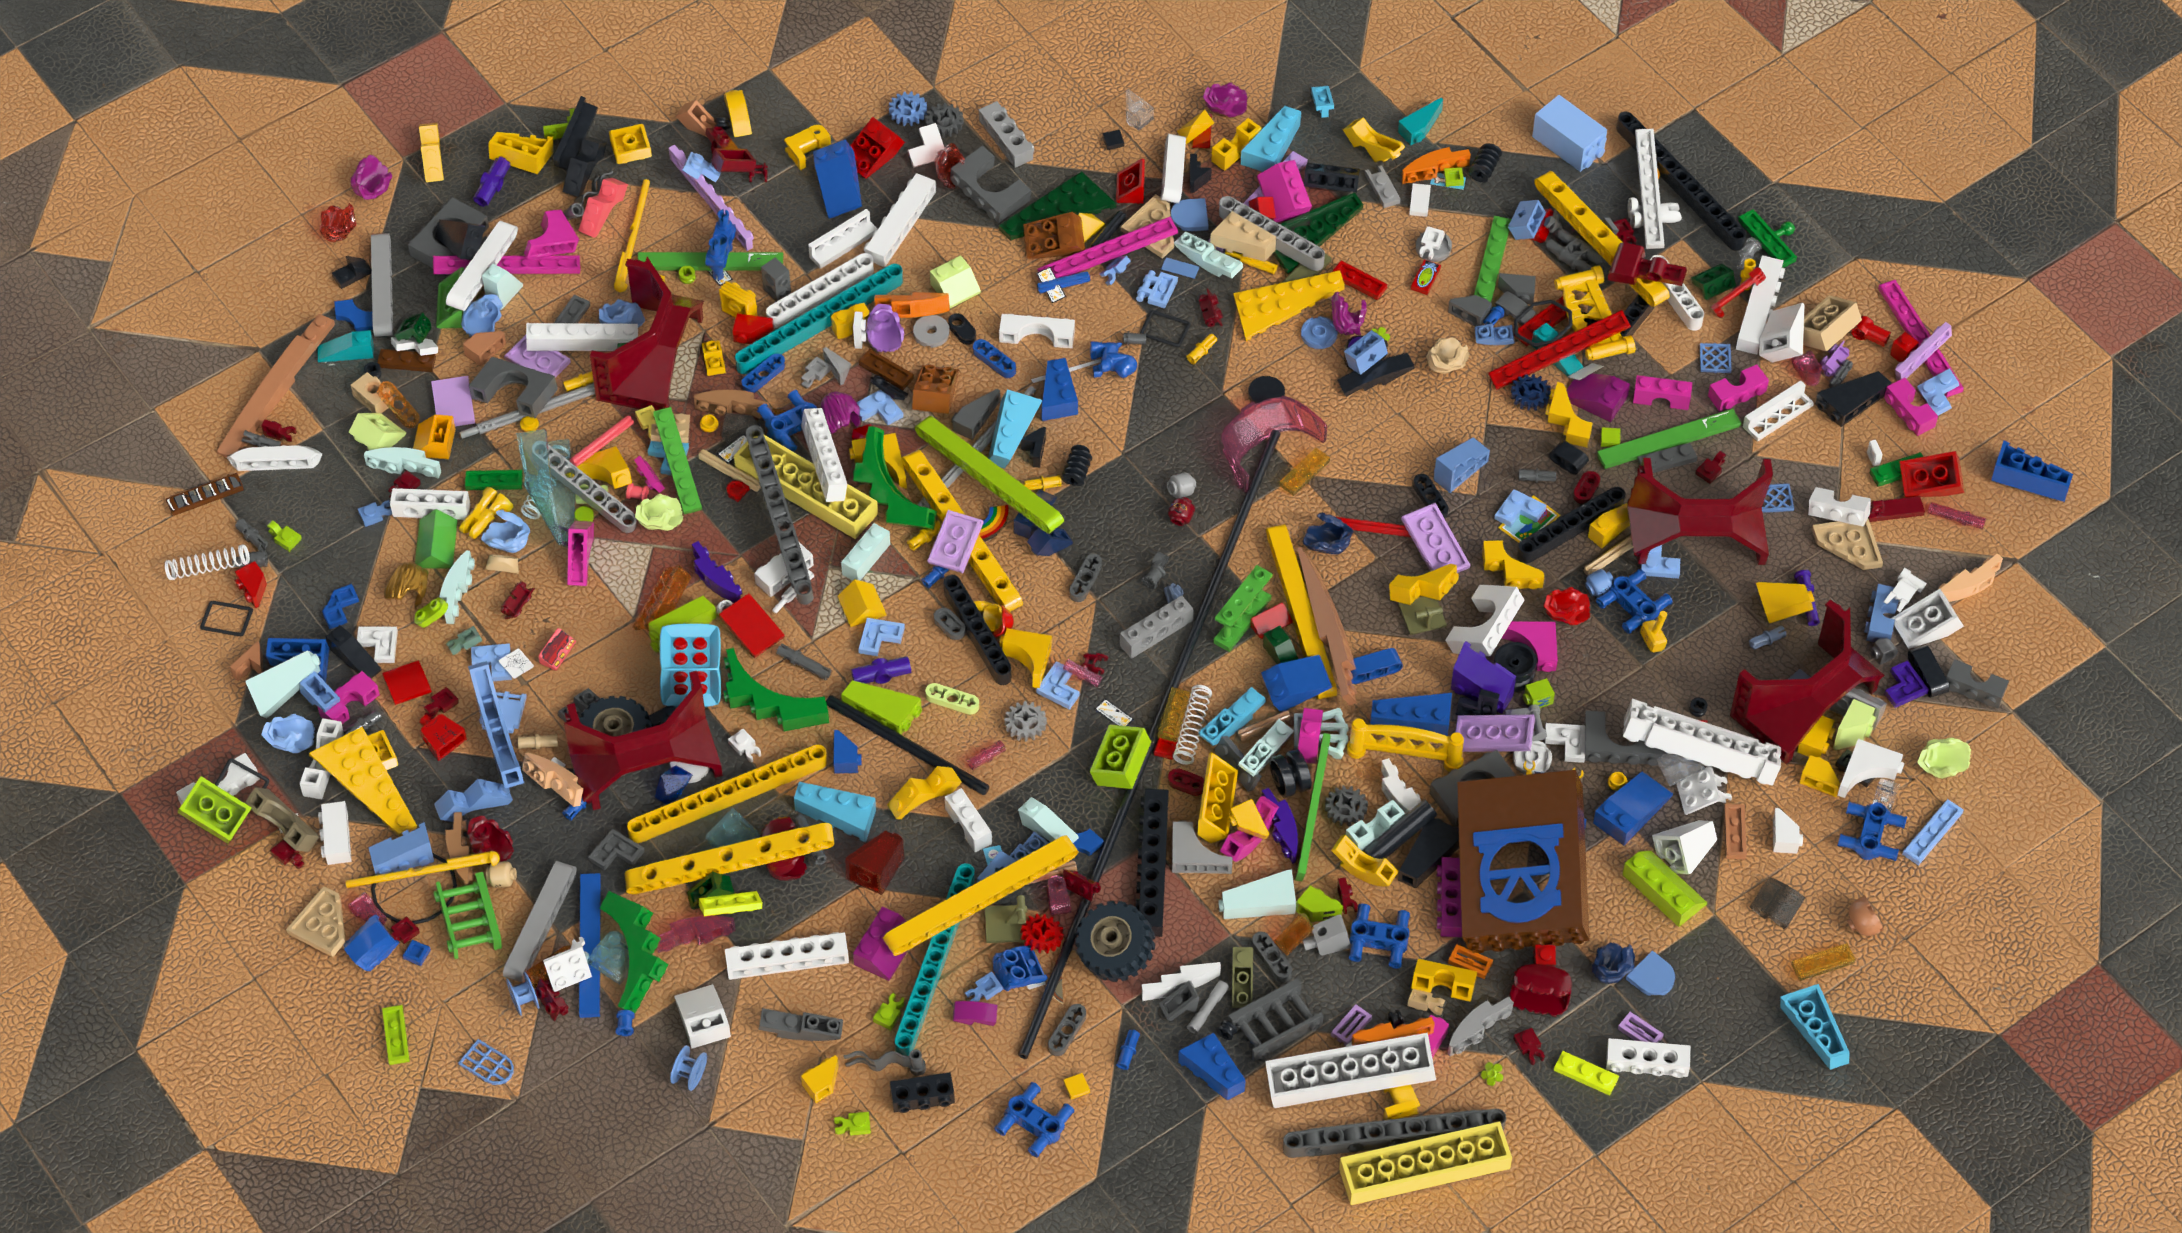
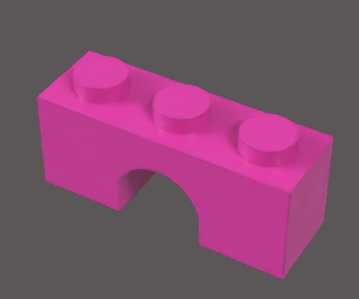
M1757 364L1741 371L1740 386L1730 384L1726 378L1710 384L1708 397L1719 412L1730 409L1738 403L1746 402L1754 396H1760L1767 391L1769 379Z
M1637 375L1633 403L1651 405L1654 399L1665 398L1670 401V408L1688 410L1692 382Z
M1903 378L1887 386L1884 398L1887 404L1894 408L1897 415L1906 422L1908 428L1919 436L1935 428L1938 415L1927 403L1922 406L1910 404L1914 400L1916 390L1906 378Z
M363 671L354 675L345 685L335 690V693L340 697V702L327 712L318 707L320 717L341 721L344 724L350 719L348 708L345 705L351 701H358L364 706L368 705L380 695L377 684Z

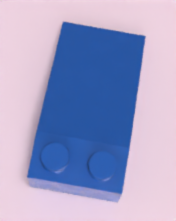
M846 139L813 151L815 168L829 219L862 207L855 154Z
M1641 772L1611 795L1595 811L1593 824L1625 846L1673 796V793L1644 772Z

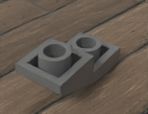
M1506 291L1494 303L1496 306H1501L1507 316L1510 314L1514 319L1529 307L1528 304L1509 291ZM1531 309L1518 323L1521 326L1524 325L1536 312Z
M589 688L574 696L572 703L575 704L579 718L584 709L588 710V705L592 702L597 703L598 699H600ZM567 706L558 712V716L564 722H566L564 713H568Z

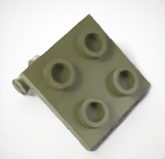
M1420 597L1411 605L1398 602L1410 635L1447 627L1442 606H1439L1437 600Z
M1017 896V905L985 907L987 943L1025 942V940H1021L1022 934L1020 933L1022 925L1026 923V913L1028 911L1027 906H1025V896Z

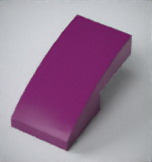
M975 1001L954 1002L953 1021L972 1025L974 1022L990 1026L996 1024L997 1005Z

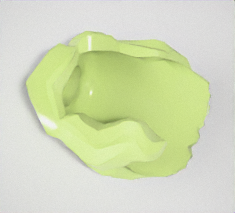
M658 494L651 500L644 499L636 507L635 518L648 530H672L683 521L681 504L677 498Z
M1956 738L1929 740L1926 747L1921 751L1918 764L1927 773L1941 779L1955 776L1957 773L1969 768L1971 749L1968 743Z

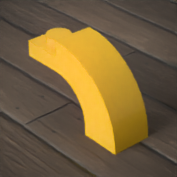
M731 90L725 93L724 100L729 112L734 137L752 134L743 91Z
M1346 835L1340 836L1331 850L1342 861L1340 866L1347 872L1375 886H1389L1399 872L1386 858L1377 859L1365 854Z

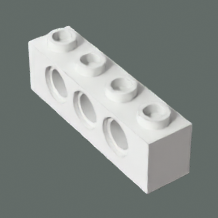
M393 488L390 501L393 517L423 518L433 510L438 509L455 519L464 520L469 515L471 505L468 491Z
M1609 1038L1606 1051V1070L1613 1072L1626 1071L1634 1074L1649 1073L1655 1076L1671 1075L1676 1078L1688 1077L1691 1046ZM1624 1056H1629L1632 1059H1626ZM1644 1058H1650L1652 1061H1647Z

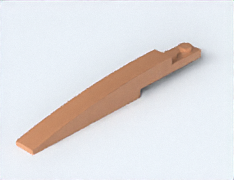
M318 314L301 336L297 335L233 424L218 448L217 454L227 458L234 452L242 450L246 445V442H242V438L247 437L243 435L244 431L247 430L252 433L257 431L264 419L268 417L295 382L294 376L334 327V320Z
M1299 547L1297 549L1319 638L1327 647H1330L1341 696L1351 706L1357 703L1355 698L1357 691L1351 682L1353 679L1351 671L1356 669L1351 649L1335 605L1321 576L1307 553Z

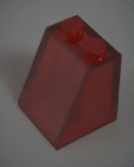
M885 830L848 855L845 859L847 880L882 895L904 860L903 838L897 833H890Z

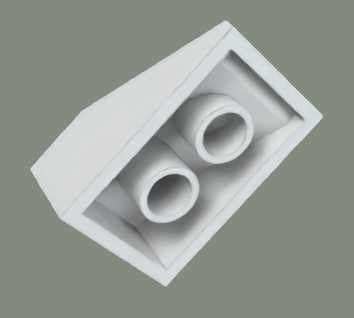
M1938 589L1891 618L1895 619L1894 626L1908 649L1947 637L1964 627L1941 589Z

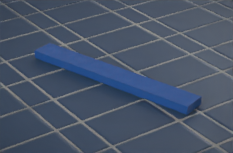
M600 873L580 874V937H583L585 941L583 951L588 952L590 956L588 966L592 977L579 982L580 1018L600 1017Z

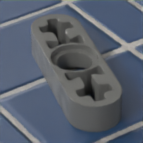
M1090 554L1085 558L1070 586V598L1072 601L1082 602L1086 599L1102 568V559L1099 555ZM1093 562H1096V564H1095V563L1093 564L1092 570H1091V569H1090V564H1092ZM1088 575L1091 577V579L1089 581H1083L1081 580V576ZM1081 586V593L1079 592L1078 595L1075 594V592L1077 593Z
M1255 933L1252 938L1253 949L1278 982L1289 981L1292 976V967L1267 933ZM1259 939H1260L1261 941H1264V940H1265V947H1266L1265 950H1264L1263 944H1262L1261 942L1258 943V940H1259ZM1270 953H1274L1277 955L1278 958L1274 961H1270L1267 959L1266 956ZM1279 964H1280L1281 970H1282V971H1286V974H1285V975H1284L1283 973H1280V974H1279V967H1278Z
M1074 1004L1070 1006L1049 1039L1048 1050L1053 1056H1062L1067 1051L1085 1022L1086 1009L1083 1005ZM1078 1012H1081V1016L1078 1015V1016L1075 1018V1023H1074V1022H1073L1074 1013L1077 1014ZM1070 1026L1073 1031L1070 1034H1065L1062 1032V1028ZM1061 1038V1047L1054 1048V1045H1057Z

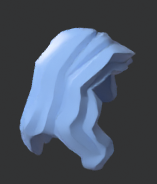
M504 510L496 511V514L502 519L507 520V522L491 523L489 529L483 533L481 540L489 547L506 552L516 553L527 544L530 528L517 515L505 512Z
M291 714L286 718L275 717L271 722H266L262 736L276 749L300 753L313 745L315 727L312 721L306 720L302 716Z

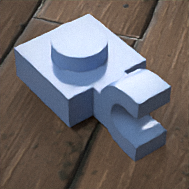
M1128 256L1115 258L1106 267V270L1100 273L1101 277L1108 275L1109 279L1105 282L1107 286L1114 283L1116 273L1120 274L1126 270V265L1131 262Z

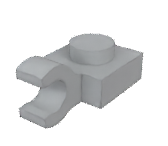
M818 357L814 358L805 367L806 373L801 377L804 381L801 385L808 389L814 379L820 381L831 371V365Z

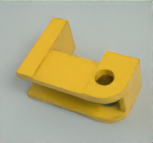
M813 125L791 137L785 138L784 142L788 146L785 148V151L799 170L806 168L804 154L816 148L821 149L831 145V136L822 125Z
M1411 1085L1383 1089L1384 1093H1390L1394 1102L1393 1106L1384 1109V1120L1407 1118L1419 1114L1417 1107H1420V1103Z

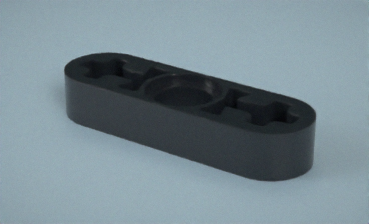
M1417 474L1413 481L1414 490L1425 507L1436 503L1439 510H1443L1441 513L1444 519H1446L1449 509L1447 503L1428 475ZM1433 494L1436 498L1429 500L1426 498V495Z

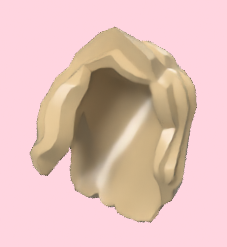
M1453 337L1449 339L1439 338L1435 346L1428 351L1426 358L1431 370L1447 374L1453 370L1463 368L1469 358L1467 345L1462 347L1460 342Z

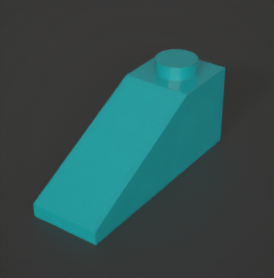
M1439 98L1399 120L1398 133L1410 145L1421 142L1426 137L1442 112L1443 99Z
M1545 323L1533 332L1532 342L1551 341L1559 333L1548 323ZM1538 346V347H1534V348L1537 350V349H1540V348H1542V347H1544V346ZM1575 354L1553 364L1567 377L1583 368Z
M371 330L350 332L318 346V363L374 358V343Z

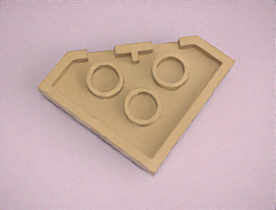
M1155 194L1121 226V231L1127 234L1170 217V203L1161 200V197ZM1170 236L1145 247L1163 259L1174 248V237Z
M1867 519L1864 526L1839 521L1812 526V532L1818 546L1863 570L1881 568L1883 566L1869 519Z
M324 886L286 929L287 933L333 957L345 943L342 903L339 893Z

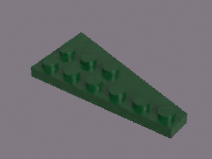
M1081 171L1000 224L999 230L1011 241L1025 236L1023 224L1069 212H1074L1077 215L1079 213L1098 214L1101 213V210L1116 208V202Z
M1353 192L1280 225L1320 247L1363 210L1364 204L1356 193ZM1275 250L1273 253L1287 274L1300 264L1278 250Z

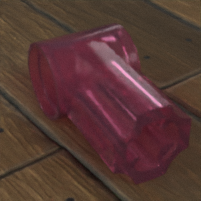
M365 892L348 904L350 911L357 918L361 917L365 922L373 915H378V920L383 926L387 921V917L375 906L371 897Z

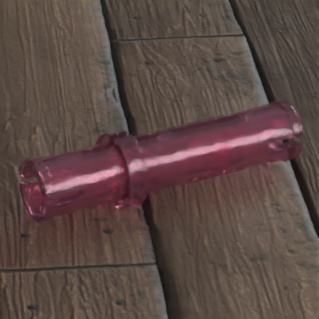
M1933 502L1930 503L1928 514L1962 523L1963 526L1969 525L1983 530L1986 518L1970 514L1969 511L1963 512Z

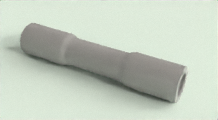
M1221 980L1218 981L1204 1005L1187 1025V1029L1191 1033H1198L1212 1009L1228 990L1229 986L1227 983Z

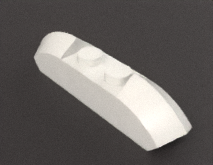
M301 445L262 446L239 450L229 455L227 459L237 471L314 468L318 465L322 453Z

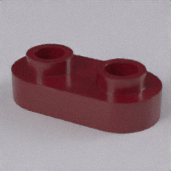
M1587 471L1582 475L1573 493V498L1577 503L1585 504L1592 500L1600 485L1601 478L1598 473Z
M1180 768L1169 772L1168 784L1172 788L1192 796L1203 794L1205 782L1203 777Z

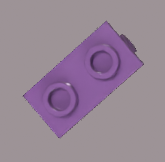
M1845 341L1838 345L1835 343L1829 349V356L1826 355L1819 362L1821 366L1817 372L1823 370L1824 374L1828 377L1835 374L1843 361L1849 356V349L1842 346Z

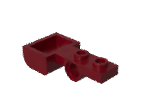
M706 128L705 135L712 143L711 151L713 155L711 162L718 172H753L755 170L756 160L747 149H739L723 128Z
M1620 243L1618 245L1608 273L1609 281L1635 285L1637 278L1682 286L1687 273L1686 267L1668 264L1661 257H1653L1652 260L1644 259V247L1630 243Z

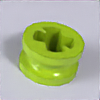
M683 266L680 268L679 279L682 283L690 284L695 281L696 275L693 267Z

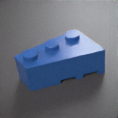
M1066 358L1047 361L1042 401V421L1078 415V399Z

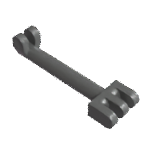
M1554 209L1553 216L1545 219L1544 226L1549 228L1548 230L1555 237H1558L1557 235L1563 227L1558 223L1560 213L1556 209Z

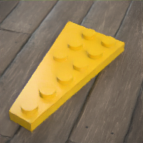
M1335 271L1233 293L1245 340L1248 341L1255 334L1265 332L1270 326L1278 325L1301 313V310L1306 307L1314 306L1317 301L1323 298L1327 299L1333 296L1335 292L1344 290L1341 272Z
M363 727L309 753L310 757L321 764L327 772L332 774L359 801H362L371 812H374L399 837L403 835L402 832L406 830L410 832L417 828L413 817Z

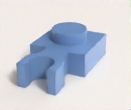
M389 500L383 502L380 506H377L376 502L358 508L365 527L383 521V515L392 514L391 508L386 509L390 507Z
M991 971L975 982L977 988L970 989L965 994L967 998L975 995L970 1001L979 1002L983 996L988 1000L1004 989Z

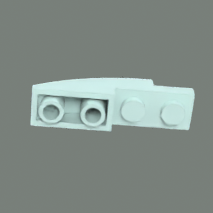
M1186 231L1174 242L1175 246L1189 259L1218 277L1223 274L1233 278L1243 268L1241 261L1215 250L1212 243Z
M391 447L374 449L364 453L366 465L373 469L378 468L388 473L400 475L406 469L409 472H417L427 477L439 478L441 474L439 461L426 458L425 451Z
M468 550L453 564L441 588L439 597L448 603V609L445 613L447 624L455 623V617L459 616L458 601H461L462 593H467L468 585L472 584V574L470 572L474 570L475 559L471 557V552Z
M1278 719L1238 765L1254 777L1269 763L1270 758L1279 752L1294 730Z

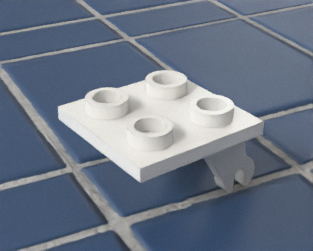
M1708 766L1676 780L1685 815L1716 802L1726 803V799L1731 801V794H1725L1717 788V786H1722L1721 782L1727 784V778L1714 774L1712 766Z
M579 937V942L573 939L571 949L543 960L554 992L592 977L588 966L589 953L583 951V945L585 944L583 937Z

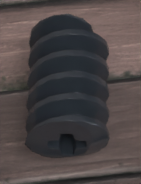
M1486 143L1480 147L1472 166L1469 168V174L1472 179L1483 183L1488 182V178L1491 177L1497 162L1502 156V150L1498 146Z
M1072 446L1069 458L1062 472L1061 479L1063 482L1074 486H1082L1084 484L1088 468L1091 465L1090 462L1093 459L1090 450L1086 446Z

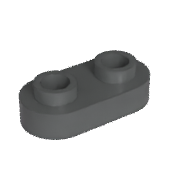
M940 608L935 611V624L950 639L959 640L965 636V624L950 609Z

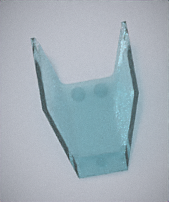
M546 429L516 433L525 476V488L558 545L568 548V529L574 523L575 493L551 475L550 464L558 466L560 463L557 461L549 463L548 444L569 461L571 459L570 440L564 439L547 442ZM566 473L565 476L568 478H572L573 474Z

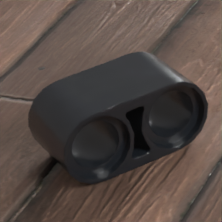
M1564 440L1560 441L1549 453L1552 462L1573 475L1578 474L1589 461L1588 456L1583 451Z

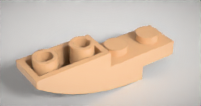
M1999 554L1992 558L1989 557L1983 562L1981 567L1974 568L1970 573L1966 569L1960 574L1956 573L1947 584L1943 583L1938 589H1941L1949 602L1977 594L1993 583L1995 572L2000 569L2003 558Z
M525 753L522 770L544 789L552 788L573 807L580 806L583 788L577 784L578 777L553 761L535 754Z

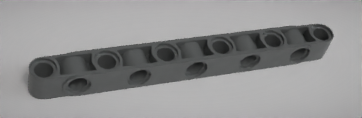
M752 425L746 430L751 458L791 586L794 589L797 601L800 604L807 605L813 601L814 595L806 563L763 430L757 425Z
M1501 1109L1471 1110L1289 1132L1284 1136L1283 1153L1289 1158L1375 1150L1494 1123L1493 1120L1500 1121L1504 1131L1506 1114ZM1451 1125H1458L1459 1128H1454ZM1412 1129H1416V1130H1418L1419 1132L1414 1133V1132H1412L1411 1130H1412ZM1370 1134H1376L1378 1137H1372ZM1329 1139H1336L1337 1141L1331 1142ZM1294 1143L1296 1146L1291 1147L1288 1144Z

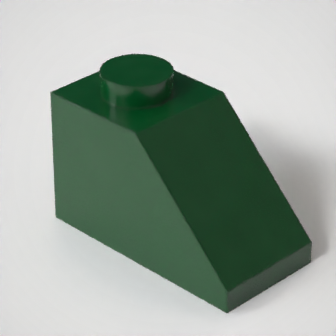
M1280 625L1264 633L1263 647L1276 664L1299 659L1291 639Z
M711 872L687 892L690 907L693 910L699 909V898L734 894V889L730 876Z

